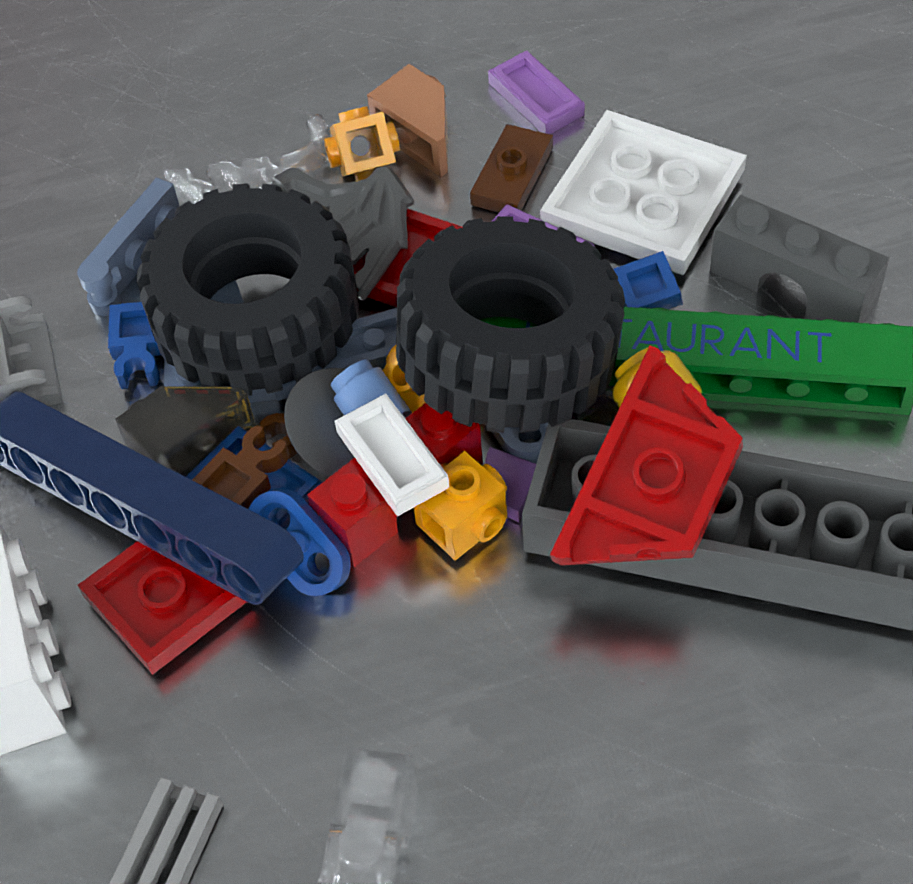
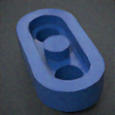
M276 489L265 492L255 498L249 510L278 525L277 512L280 508L285 509L290 515V525L287 529H284L295 538L304 555L303 562L287 577L297 590L309 596H322L338 589L344 584L351 568L349 552L341 540L301 495L289 489ZM318 553L324 554L329 560L330 567L327 573L321 572L315 564V558Z

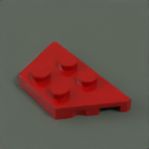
M649 345L550 553L554 563L559 565L682 559L693 558L742 451L743 438L722 416H717L707 406L704 396L691 383H685L668 365L665 355L656 347Z

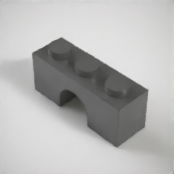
M740 194L714 229L709 272L756 293L771 273L783 274L797 282L807 296L805 315L816 320L833 319L841 322L864 323L879 301L889 257Z

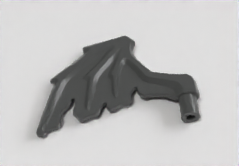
M377 167L366 179L337 184H326L307 175L298 168L287 169L273 177L272 185L281 187L282 192L288 193L291 189L310 197L311 204L317 201L332 213L333 219L341 224L346 233L353 265H356L367 253L364 267L355 274L358 289L357 296L359 299L365 300L396 258L400 249H408L407 208L414 205V199L391 167Z

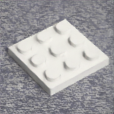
M606 110L541 208L540 220L558 228L567 229L573 232L575 236L636 259H642L664 251L671 270L684 275L745 170L747 155Z

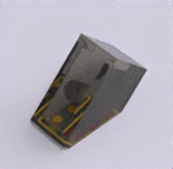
M161 386L144 399L134 402L123 414L115 418L127 447L185 477L237 426L246 431L256 426L247 393L242 388H231V386Z

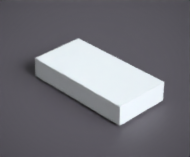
M387 394L335 420L338 435L397 516L450 488L447 473Z

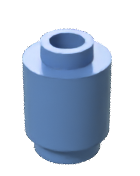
M367 359L352 364L331 382L330 386L336 393L334 402L344 415L384 394L388 395L404 418L412 413L380 367L373 368Z

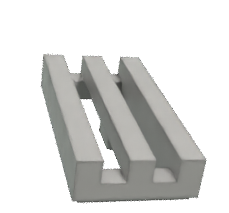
M160 777L109 884H134L172 802L175 803L137 884L157 883L163 868L166 867L174 850V844L190 810L194 809L199 812L165 883L188 884L223 807L220 797L208 792L206 796L198 794L196 788L183 785L180 788L175 786L173 781Z

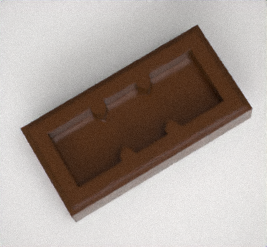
M506 124L470 191L471 205L500 212L508 204L522 211L553 149V135Z

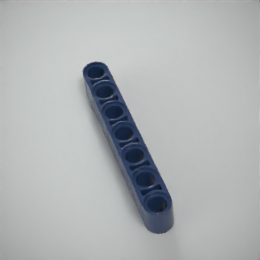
M12 392L0 402L1 466L246 602L260 605L303 562L304 555L300 545L287 530L278 524L22 392Z

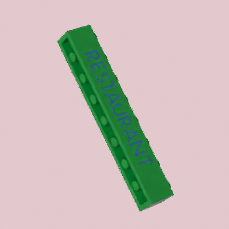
M624 307V318L615 369H613L612 379L605 390V393H613V387L618 381L615 377L616 370L630 357L648 348L650 345L658 348L660 351L667 350L678 355L700 385L702 395L706 400L910 415L913 408V326H900L891 323L841 322L833 319L783 318L775 315L725 314L718 311L695 312L669 310L666 308ZM510 317L480 319V321L506 328L537 326L528 321Z

